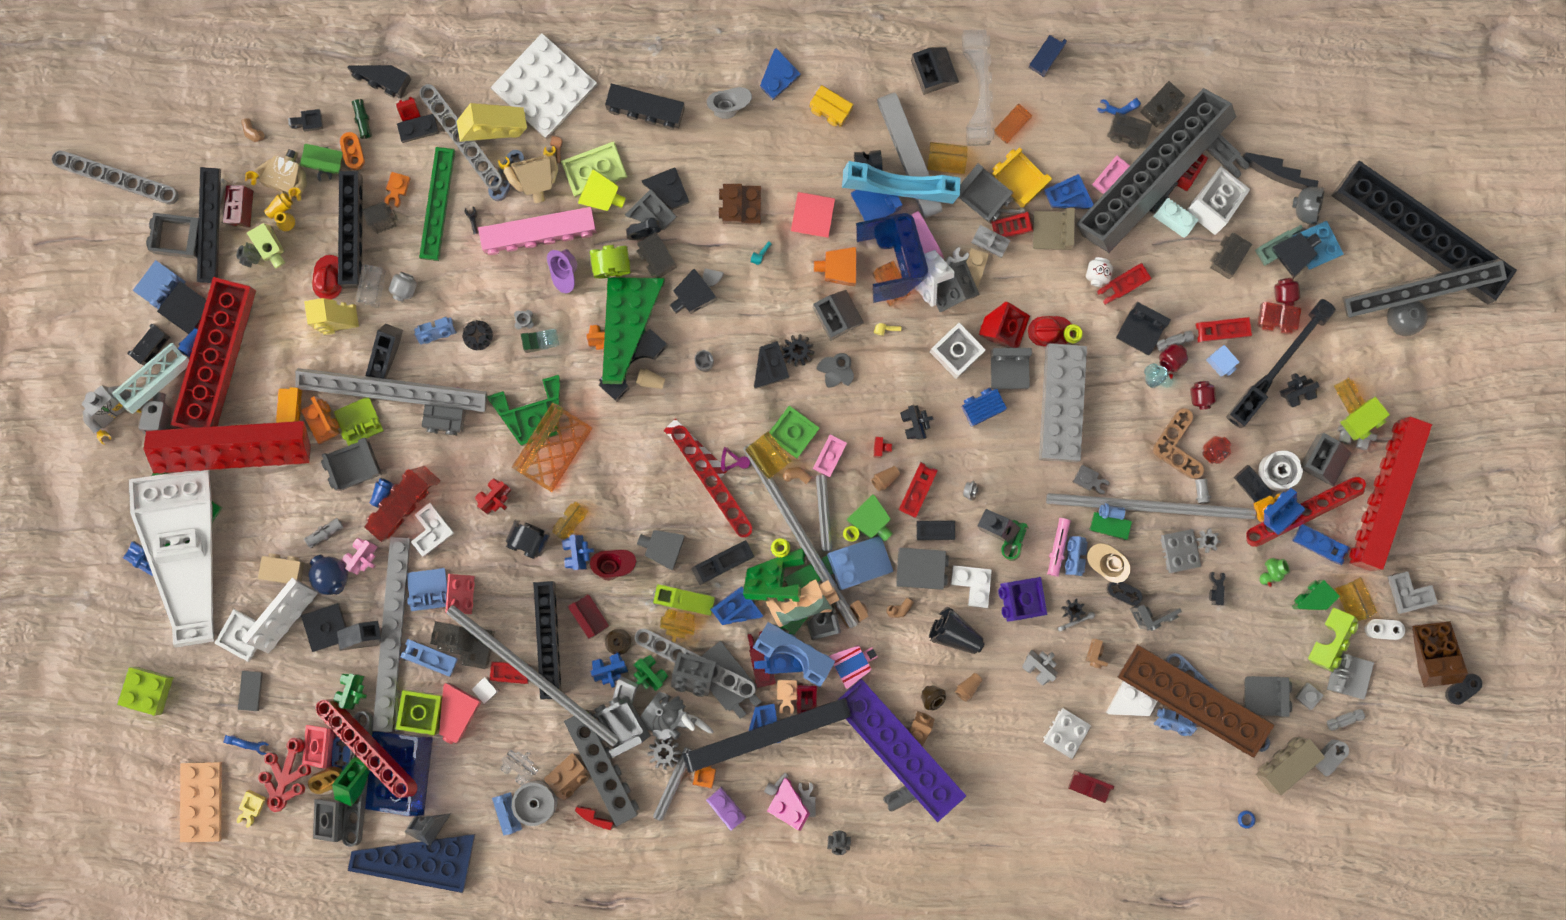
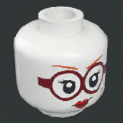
M1097 257L1089 262L1086 278L1091 281V285L1102 287V284L1110 282L1113 266L1109 260Z

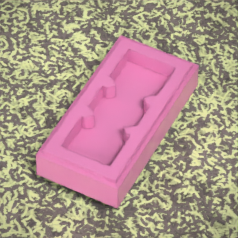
M1117 155L1092 185L1104 194L1130 165Z

